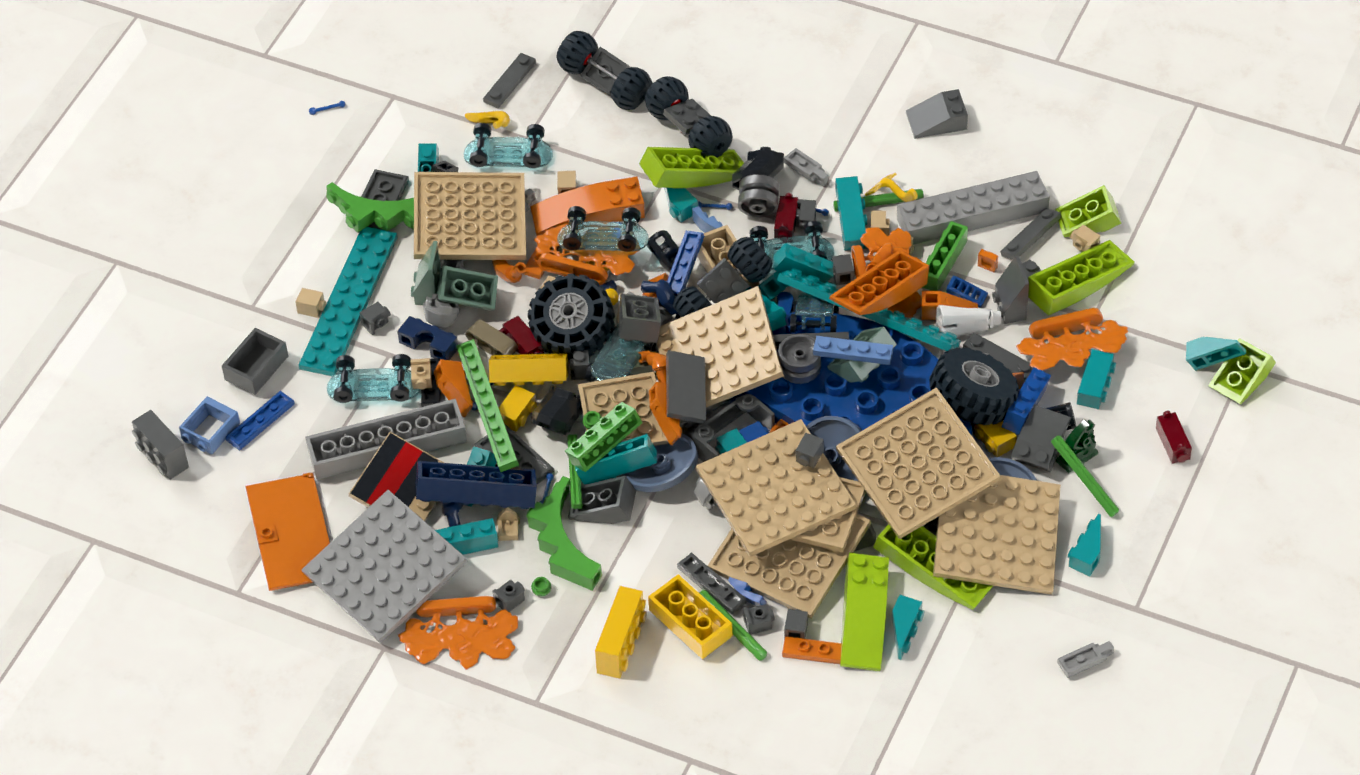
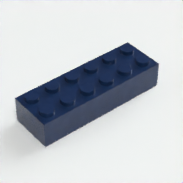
M417 462L416 500L423 502L440 501L441 503L457 502L463 505H499L503 508L510 506L521 509L535 508L537 492L535 469L511 468L500 472L499 467Z

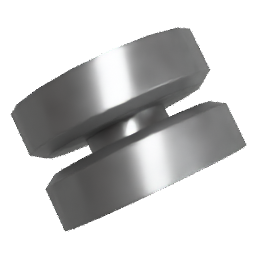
M750 175L741 179L739 182L738 209L742 213L754 217H765L777 212L779 183L776 179L765 175Z
M796 334L785 338L781 342L778 356L785 380L796 384L809 383L820 374L821 356L813 355L815 338L804 334Z

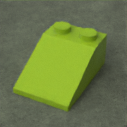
M1105 185L1055 209V211L1061 213L1062 218L1058 221L1064 237H1070L1071 233L1082 225L1099 233L1122 224L1114 199Z
M1239 338L1238 342L1246 350V354L1224 361L1208 386L1241 405L1267 378L1276 361L1270 354Z

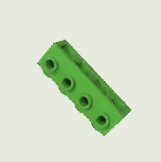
M951 221L943 231L941 239L936 243L934 251L926 261V264L930 265L927 284L922 288L929 291H939L967 243V226Z
M621 402L606 416L602 417L592 428L588 429L578 440L573 442L565 452L572 465L586 472L643 422L633 407Z

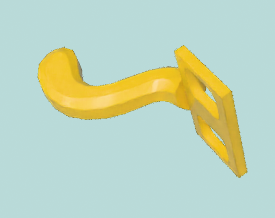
M896 172L882 178L880 182L865 193V196L875 193L881 187H888L904 202L914 201L918 198L917 192L911 188L906 193L891 180L897 175Z

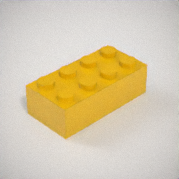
M565 353L491 355L489 358V383H494V386H504L507 382H513V385H525V382H532L533 385H542L545 381H552V384H563V381H566L568 378V356Z
M679 574L648 596L649 611L702 660L733 637L732 622Z
M619 586L595 649L598 674L620 679L622 673L626 672L628 667L627 659L634 652V641L639 638L640 625L645 622L647 611H644L646 600L643 599V591Z

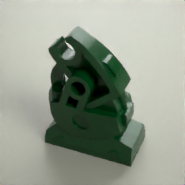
M1083 420L1065 440L1083 464L1098 455V450L1095 448V435H1093L1095 424L1091 420H1088V422ZM1061 455L1057 457L1056 462L1068 473L1073 471Z

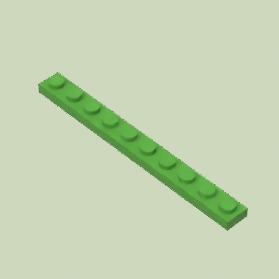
M474 339L456 345L500 472L519 466Z

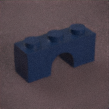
M409 316L397 331L399 343L414 350L419 344L429 342L432 358L450 360L457 351V336L451 332L443 331L435 325L425 323L419 318Z

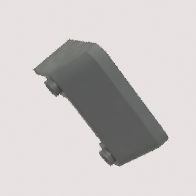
M745 394L730 398L706 415L704 424L695 423L685 430L683 434L693 440L698 451V458L705 462L719 456V453L708 444L714 438V435L747 412L770 432L775 425V413L755 396Z

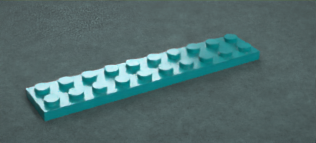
M366 227L359 232L298 364L299 370L332 377L336 376L338 371L336 359L339 356L345 355L361 320L360 312L366 309L398 238L397 233Z
M795 268L779 273L777 281L848 310L829 299L830 295L839 290L835 284L826 282V284L822 283L818 277L803 275L801 270ZM886 308L871 314L861 315L945 351L958 348L961 340L957 339V335L950 332L942 333L938 327L933 325L926 326L922 324L921 320L916 318L909 319L900 311L892 312Z

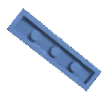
M816 336L813 348L814 356L890 365L893 354V345Z

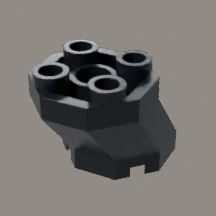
M761 147L760 150L748 152L747 161L732 175V187L739 190L741 179L750 175H765L774 178L784 168V153L771 150L770 147Z
M551 385L549 392L533 410L531 423L566 435L567 432L570 433L572 425L583 413L580 395Z

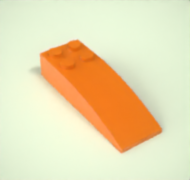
M638 176L579 187L530 206L536 236L543 235L546 230L557 228L563 224L571 226L572 222L568 219L567 214L569 208L573 206H580L586 211V219L579 223L578 229L622 222V212L628 207L638 209L641 213L640 218H645L644 201Z
M899 250L830 295L829 299L858 315L884 310L925 286L928 280L930 265Z

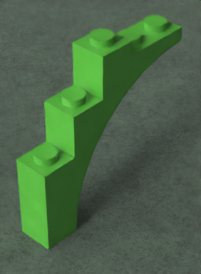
M333 182L327 185L326 198L330 203L335 204L343 214H346V224L357 233L373 222L387 232L401 222H404L407 227H411L414 230V197L398 201L372 200L351 194Z
M562 476L560 481L554 484L552 493L544 499L543 504L536 502L535 508L528 510L526 515L528 526L540 532L537 538L539 549L551 555L549 558L551 574L593 591L602 577L601 564L581 553L569 540L561 521L565 500L571 490L570 478Z

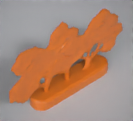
M563 224L557 228L546 230L543 235H538L534 239L537 243L536 252L542 254L537 261L538 266L542 270L562 276H567V274H575V276L585 275L590 279L596 280L599 285H603L608 278L607 271L603 269L605 267L609 268L614 275H620L625 272L630 273L635 264L628 256L640 251L638 242L636 243L635 250L631 252L620 250L617 246L618 241L613 242L611 240L613 233L607 227L599 229L598 232L586 233L585 237L581 238V247L575 251L568 250L563 246L564 236L570 234L571 226L569 224ZM557 246L562 247L563 251L561 254H559L560 251L557 252ZM574 254L579 257V260L568 259L564 256ZM584 261H593L595 262V265L584 263Z
M879 227L866 228V233L862 235L860 240L869 248V254L864 256L863 248L860 245L851 247L856 278L865 273V261H871L874 257L873 253L878 252L884 244L891 243L893 247L910 248L912 246L910 233L897 228L887 236ZM916 291L904 300L888 307L887 310L892 312L900 311L907 318L913 317L917 309L921 307V295Z
M1089 308L1033 322L1029 326V333L1032 338H1024L1016 347L1020 354L1033 355L1030 366L1039 370L1055 367L1059 360H1064L1070 366L1082 367L1084 359L1091 355L1089 352L1091 348H1096L1103 352L1117 353L1121 349V345L1127 340L1125 334L1128 333V327L1119 326L1114 320H1107L1101 326H1098L1103 321V315L1098 308ZM1085 329V331L1081 334H1071V332H1076ZM1090 329H1097L1101 331V334L1093 333Z
M491 596L427 600L416 610V613L420 617L433 618L426 623L416 618L409 619L405 623V631L398 634V637L402 643H405V651L415 656L416 660L421 664L434 660L443 649L450 650L449 656L454 660H459L460 664L467 670L478 662L481 652L489 655L492 659H506L511 655L515 646L506 636L518 628V616H512L506 609L500 610L492 617L486 616L484 613H491L496 609V599ZM478 614L475 621L462 618V615ZM441 616H457V622L453 625H444L440 622ZM483 620H487L488 624L484 625ZM433 623H436L435 629L431 633H427L429 625L433 626ZM422 625H425V628L421 630L420 627Z

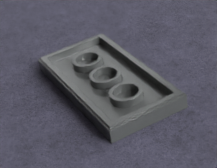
M374 169L361 197L380 201H398L401 199L409 182V176ZM373 222L372 224H370V225L368 226V227H371V228H376V229H381V230H383L382 228H379V227L375 224V222Z
M668 350L666 353L667 417L701 424L705 423V357Z
M505 424L519 466L514 468L535 469L537 484L543 481L547 474L554 473V468ZM488 435L474 444L475 447L493 453Z

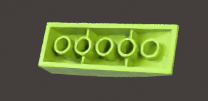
M647 147L639 165L657 188H694L732 181V175L744 162L734 149H728L718 158L715 156H705L703 158L701 155L703 150L698 148Z
M1108 240L1029 276L1028 298L1048 316L1100 290L1132 267L1135 261L1111 240Z
M888 524L878 535L873 546L874 549L888 557L890 561L923 584L972 610L976 608L993 587V585L933 576L936 536L923 526L899 539Z
M849 552L845 566L840 666L881 671L888 589V557Z

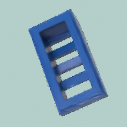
M954 275L946 288V293L977 303L979 308L982 307L988 296V292Z

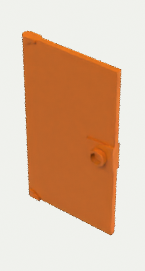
M305 473L300 476L245 486L269 591L313 583L302 572V569L330 544L314 474Z

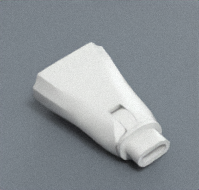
M938 305L936 327L945 334L950 332L959 337L972 334L973 332H984L989 330V328L992 329L993 326L1001 325L1000 311Z

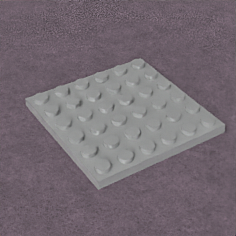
M387 490L302 569V572L381 644L468 561L466 557L400 499Z

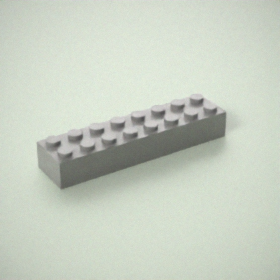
M1033 171L897 204V221L900 228L910 233L911 237H913L914 245L941 238L943 231L951 221L967 226L968 231L1040 214L1046 208L1049 209L1050 197L1038 171Z
M456 399L306 436L308 453L316 480L366 468L389 432L425 452L467 442L465 425Z

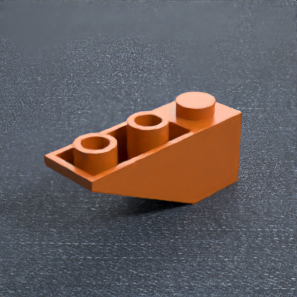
M922 291L921 320H936L938 305L978 308L977 303L942 291Z
M440 359L434 370L437 387L448 400L456 399L461 416L465 418L473 407V400L469 394V385L466 382V373L463 370L462 362Z
M656 382L649 390L650 409L669 444L673 445L682 434L680 419L667 417L666 383Z

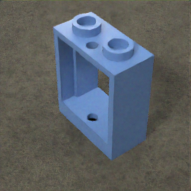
M207 396L179 426L181 439L187 444L191 443L202 452L206 451L213 454L226 440V436L240 424L237 411ZM208 415L224 422L209 440L194 432Z

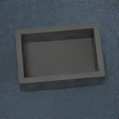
M254 328L223 363L224 380L256 395L288 358L286 342Z
M152 410L147 411L132 421V433L137 440L135 442L139 451L146 453L147 459L150 463L157 465V469L162 475L165 474L171 480L189 468L184 444Z

